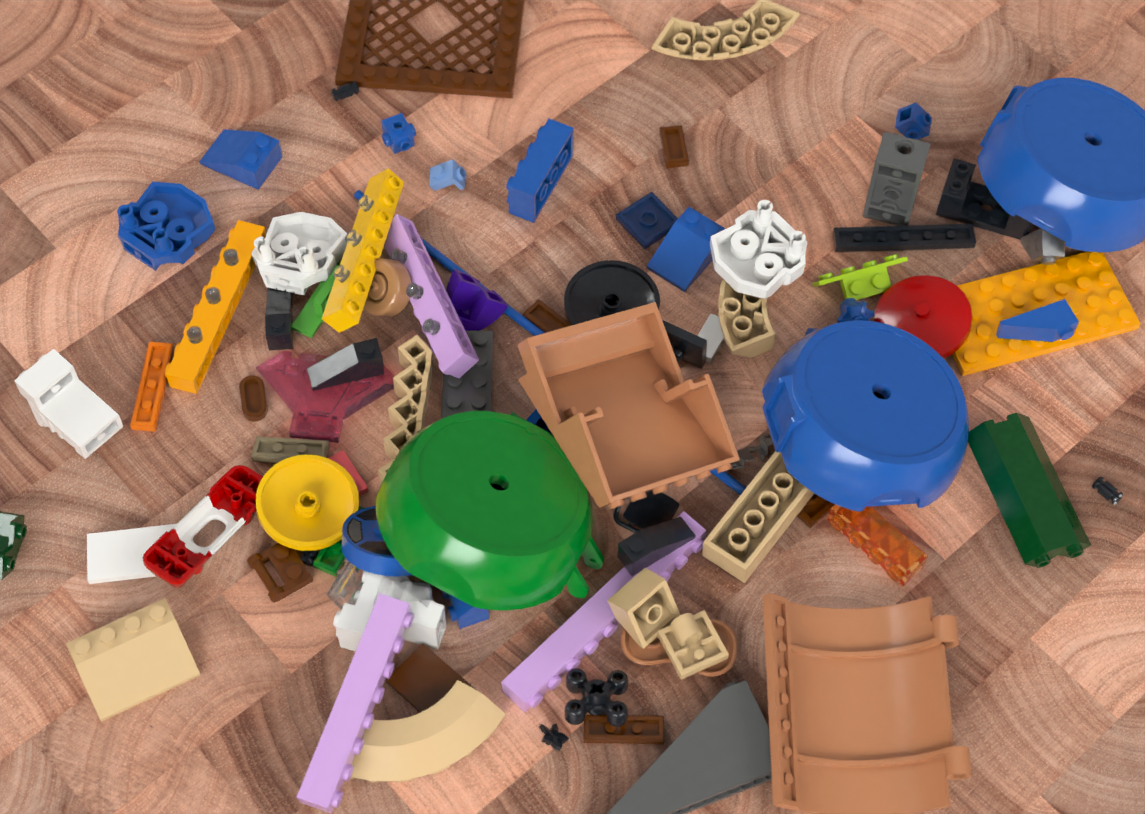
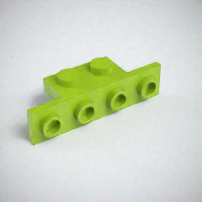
M898 254L884 257L885 262L877 264L876 260L863 263L862 269L855 270L854 266L841 269V275L834 277L832 272L820 275L819 281L812 282L813 287L840 280L844 298L859 300L886 292L891 287L886 267L908 261L907 256L899 258Z

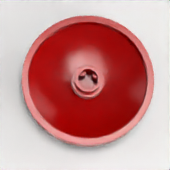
M921 275L903 279L892 285L880 298L876 306L874 321L900 328L916 336L932 347L944 359L955 353L967 340L972 326V311L968 298L954 283L941 277Z

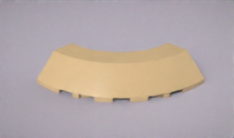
M758 0L750 9L743 13L742 17L733 21L728 19L714 22L712 26H700V23L672 17L653 44L652 50L692 60H720L738 57L759 50L777 40L793 26L800 13L769 0Z
M723 279L719 292L718 313L721 330L731 354L752 358L772 350L775 332L771 327L766 308L770 297L763 299L736 292Z
M457 680L452 689L439 702L419 714L397 720H373L370 729H365L362 736L364 744L360 754H355L351 765H354L351 779L358 778L369 780L370 782H406L431 773L432 775L439 773L463 757L466 758L472 754V751L483 741L485 742L497 729L506 713L481 692Z

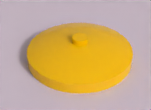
M297 455L278 462L263 476L256 494V512L263 529L276 542L295 550L313 551L324 549L337 543L342 539L343 523L351 514L359 509L358 489L351 475L333 460L317 455Z

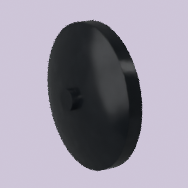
M605 260L582 268L571 278L564 294V311L569 324L572 326L656 302L659 310L660 295L653 279L641 268L623 261Z

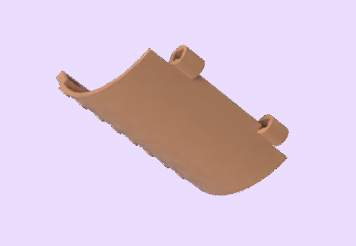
M772 593L764 595V637L773 806L810 814H913L951 807L948 779L962 780L972 776L969 748L966 746H954L945 648H953L959 645L957 618L953 615H939L933 618L932 597L929 596L883 607L835 609L789 602V599Z

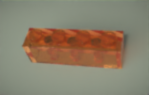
M835 504L830 509L828 516L830 525L836 531H841L848 537L854 547L864 551L872 563L880 565L887 571L888 576L893 581L905 586L924 567L928 556L871 506L865 507L863 511H853Z

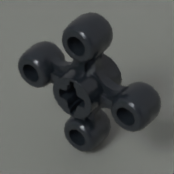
M578 668L570 670L566 676V687L572 693H581L583 698L581 700H570L566 704L564 709L566 721L571 725H579L585 720L587 712L591 715L605 713L610 725L615 727L624 725L628 718L627 706L621 701L613 702L611 696L613 694L622 695L627 691L629 682L627 674L622 670H614L608 675L606 682L599 679L588 682L586 673Z

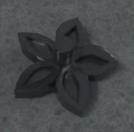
M543 724L539 726L540 730L545 734L541 741L547 745L551 744L552 748L560 751L562 744L569 739L565 734L559 732L557 724H553L550 729Z

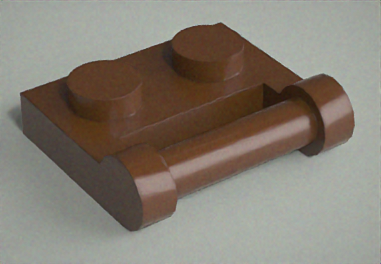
M280 543L261 553H255L247 559L250 568L255 569L269 591L268 596L272 602H278L313 582L311 574L296 551ZM266 562H271L285 585L281 587L276 585L264 566Z

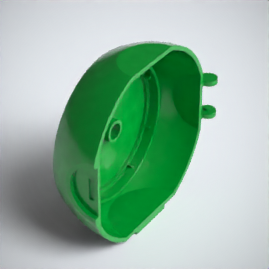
M469 411L444 417L424 427L400 449L387 471L376 496V516L381 535L399 564L408 573L479 609L509 611L537 606L558 596L563 591L565 585L568 586L569 593L574 597L585 598L589 592V587L576 567L579 559L583 556L584 563L592 569H600L605 561L591 537L593 512L589 491L553 434L517 416L518 414L514 412L507 415L491 411ZM490 484H498L504 490H496Z

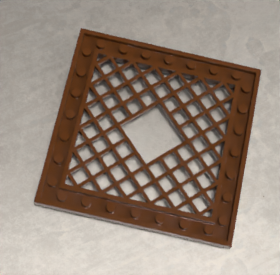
M373 0L349 1L335 77L336 86H342L347 83L352 84L355 81L358 87L513 98L525 0H497L498 3L490 6L486 0H477L470 5L465 0H453L450 3H447L445 0H429L427 2L425 0H418L422 5L416 9L409 5L415 0H398L400 4L394 8L387 3L391 0H378L379 2L373 6ZM439 1L463 25L430 44L406 20ZM460 2L465 8L457 13L452 7ZM482 4L487 10L478 14L474 8ZM384 5L389 11L380 15L376 9ZM406 7L410 12L402 17L397 11ZM499 7H501L500 15L495 11ZM470 12L475 17L466 21L462 16ZM372 13L376 17V19L369 22ZM491 13L496 19L488 23L483 17ZM393 14L398 20L389 24L385 18ZM480 21L484 27L476 31L471 25ZM381 22L385 28L377 32L373 26ZM499 23V29L497 32L493 28V26ZM403 24L407 29L399 34L394 28ZM467 28L473 34L464 38L459 33ZM368 30L373 34L369 38H367ZM489 30L494 36L486 40L481 34ZM390 31L395 37L386 41L382 35ZM410 33L414 34L417 38L410 43L403 38ZM456 36L460 42L452 46L447 40ZM477 37L482 43L474 48L469 41ZM379 39L383 44L374 49L369 43ZM400 40L405 46L396 51L391 45ZM495 40H497L496 49L491 45ZM422 42L426 48L418 52L413 46ZM443 43L448 49L440 54L435 48ZM465 45L470 51L461 55L457 49ZM365 47H367L371 51L366 55H364ZM487 47L492 52L483 57L478 51ZM388 48L392 54L383 58L379 52ZM409 49L414 55L406 60L400 54ZM431 51L436 57L427 61L423 55ZM453 53L457 59L449 63L444 57ZM475 54L480 60L474 64L469 63L466 59ZM375 55L380 61L370 65L366 60ZM495 56L493 66L488 60ZM397 57L402 63L392 67L388 62ZM419 59L423 65L419 68H414L410 63ZM440 60L445 67L436 70L432 65ZM463 62L468 68L461 72L457 71L454 66ZM485 64L489 70L480 73L476 68Z

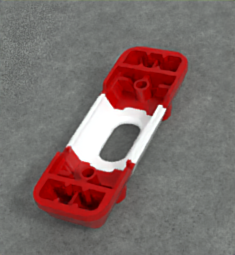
M243 465L232 467L211 487L210 492L169 532L166 531L146 550L143 555L144 566L155 576L174 588L182 587L193 575L201 573L204 564L243 525L251 522L253 515L256 513V494L263 476ZM219 520L223 522L226 529L211 545L200 547L193 542V537L209 521Z

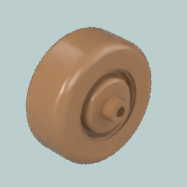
M378 258L374 261L376 271L363 309L374 316L392 317L403 311L409 302L412 290L411 278L408 270L400 262Z

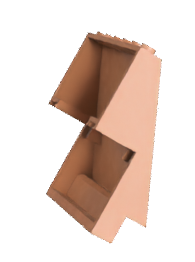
M656 302L529 337L517 345L527 374L519 378L518 381L599 508L606 505L610 509L624 505L623 500L631 498L632 502L647 497L645 492L651 490L654 495L668 490L667 485L674 483L675 487L690 483L689 478L693 476L697 480L711 476L710 471L717 469L718 473L732 469L731 463L740 460L709 374H705L694 381L689 379L684 382Z

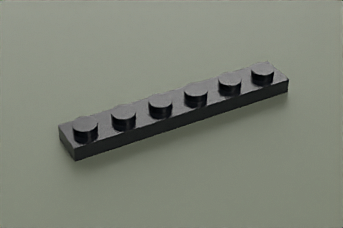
M973 224L839 227L833 229L835 252L975 248L976 245Z

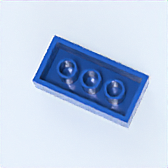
M549 118L544 126H540L535 142H531L528 146L525 159L519 161L514 177L511 176L507 182L509 214L532 223L535 222L573 157V127Z

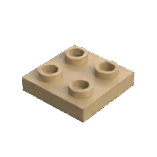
M705 610L695 615L691 613L682 614L675 618L671 625L657 631V636L680 679L711 667L729 657Z

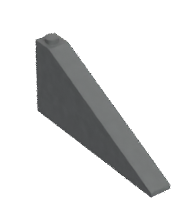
M745 680L740 683L733 681L725 685L607 814H687L771 781L769 727L747 681Z

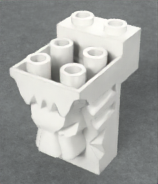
M54 349L48 354L41 356L38 362L28 370L23 371L14 380L20 394L27 399L37 423L41 427H49L51 432H57L58 436L72 445L76 452L84 459L123 428L119 414L78 379L73 365Z
M364 571L362 576L363 586L361 591L357 590L354 595L353 605L344 603L342 611L338 610L334 618L333 625L336 627V636L339 639L340 647L356 651L379 593L410 603L414 619L410 628H405L402 636L404 640L420 645L423 643L427 647L438 650L447 627L444 605L433 601L429 583L412 582L405 576H382Z

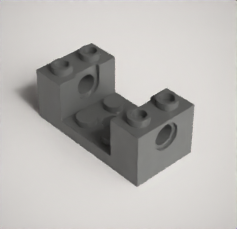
M883 133L862 217L896 226H908L931 143L899 136L898 134Z

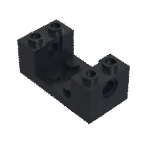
M953 158L936 215L964 224H973L974 227L1021 240V237L1028 235L1032 226L1031 222L1018 215L1013 217L1008 214L995 200L986 185L971 181L976 164ZM988 205L993 210L986 211L981 206Z

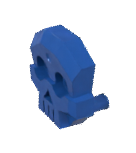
M152 182L136 203L130 202L128 205H121L117 210L119 219L118 237L124 250L138 260L140 259L141 262L147 264V266L155 271L160 265L166 263L184 264L195 254L194 249L207 241L215 231L214 222L206 200L178 183Z

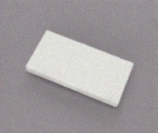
M176 524L87 534L88 583L95 584L155 577L144 566L143 555L166 531L169 532Z

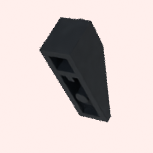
M268 288L265 336L269 351L293 349L292 293L286 292V290H278L277 288Z
M377 338L353 343L307 368L312 390L383 375V357Z
M680 516L639 530L619 542L617 557L630 575L634 576L644 568L696 538V535Z

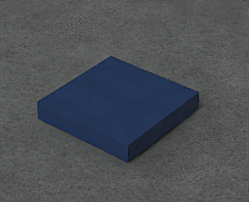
M650 192L616 214V220L644 249L665 237L678 219L653 192Z

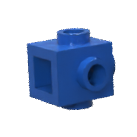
M917 102L898 109L895 128L902 135L911 139H921L929 136L932 117Z
M402 113L381 121L382 140L386 147L390 146L394 154L415 146V128L412 123L408 124Z

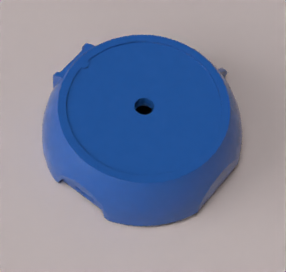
M1053 78L1038 82L1029 87L1014 86L981 141L980 146L983 148L977 157L981 176L995 200L1011 216L1018 215L1065 241V246L1072 249L1088 252H1114L1140 244L1145 239V110L1120 92L1084 79Z
M865 320L844 321L820 329L808 328L805 337L793 344L778 359L762 387L765 401L762 409L776 453L781 452L787 471L810 491L838 506L853 511H863L868 506L917 504L918 508H923L936 501L947 491L961 468L969 436V416L962 387L951 367L932 347L900 328ZM873 392L880 393L884 396L885 400L877 398Z

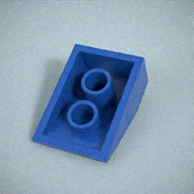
M224 129L199 162L207 168L259 190L281 160L282 152L279 140L261 132Z
M688 207L671 227L648 263L647 269L683 292H686L712 262L711 236L725 230V228Z

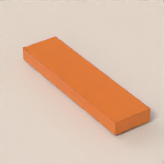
M149 342L130 423L132 430L156 432L167 384L165 369L167 364L172 361L173 343Z

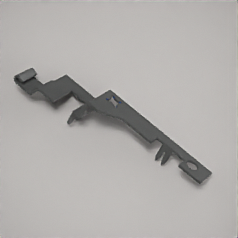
M771 434L759 437L760 446L737 450L740 454V460L731 463L732 469L741 468L744 466L745 461L754 460L755 458L751 455V452L759 451L760 459L764 462V455H768V445H773Z

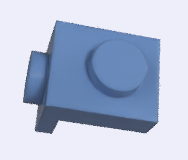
M453 159L430 168V187L434 191L452 184L456 185L460 190L465 189L466 171Z

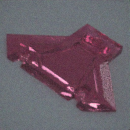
M283 351L256 367L258 372L293 412L289 429L290 438L326 440L339 443L344 419L394 389V376L384 364L383 375L314 391L311 387L307 368L329 356L301 353L300 358L297 359L291 358L292 352Z

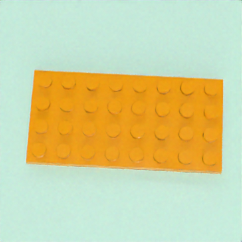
M1087 251L1061 258L1052 265L1038 264L957 285L969 300L972 311V326L967 340L952 356L961 375L965 376L1137 330L1141 323L1103 252ZM1063 299L1066 300L1079 321L1074 335L1066 340L1059 339L1054 342L1005 339L998 338L996 335L1000 321Z

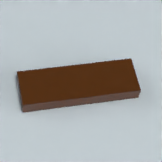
M586 714L583 743L664 744V716L628 715L624 725L615 727L609 724L606 715Z

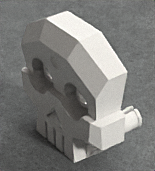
M761 200L757 205V211L748 210L735 219L733 226L712 235L710 238L714 270L736 292L763 299L773 295L782 284L789 285L803 275L806 264L805 252L807 241L805 240V234L802 235L803 232L795 231L778 213L772 211L773 204H769V200Z
M298 212L274 217L265 239L264 237H258L254 240L255 248L251 254L266 287L277 288L282 291L286 290V292L291 293L295 292V294L305 296L309 286L328 279L336 264L342 259L349 238L348 234L332 218Z

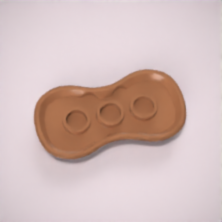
M710 619L729 657L697 673L704 676H719L729 671L734 664L737 655V637L733 629L726 623ZM622 628L621 647L626 657L631 661L641 665L672 663L658 637L643 649Z

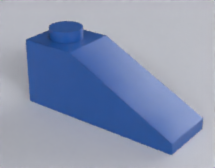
M1063 299L1000 321L996 335L998 338L1054 342L1059 339L1066 340L1074 335L1079 321L1066 300Z

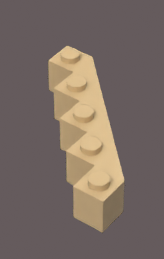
M418 335L398 347L399 363L405 370L393 377L394 390L400 400L388 407L390 423L396 430L383 438L385 453L392 461L378 470L380 485L403 445L425 427L433 373L432 350Z

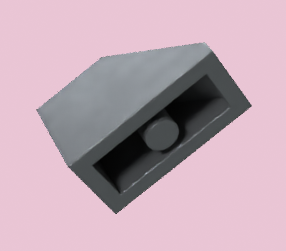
M1041 228L1020 238L1022 246L1032 261H1041L1043 265H1052L1056 263V260L1065 257L1064 241Z

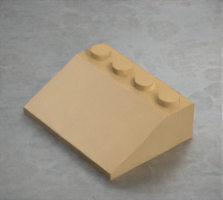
M166 598L66 643L101 722L201 675Z

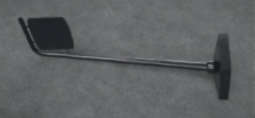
M663 320L677 363L683 360L702 369L706 362L707 340ZM651 490L645 492L647 497L634 502L630 501L623 514V517L630 522L629 525L622 522L618 517L621 506L615 508L613 517L619 526L636 533L639 529L633 527L632 524L645 529L673 519L680 505L668 495L662 492L654 495Z

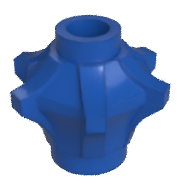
M847 298L840 304L841 314L837 318V322L868 321L871 317H874V311L866 308V301L858 302L854 298Z

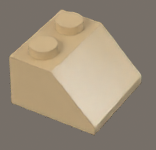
M644 568L607 600L616 620L643 649L658 637V630L671 625V622L680 616L666 579L647 568Z

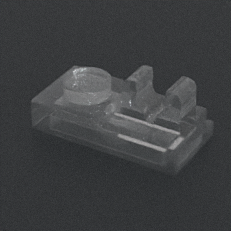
M346 558L344 559L346 565L343 570L337 571L338 576L326 594L340 609L343 608L344 603L352 604L356 591H360L363 586L362 576L364 570L357 568Z

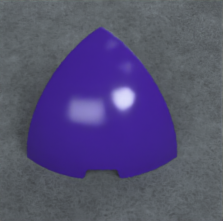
M453 270L446 292L465 331H479L488 327L504 313L508 307L507 303L494 290H488L481 286L478 279L459 270Z

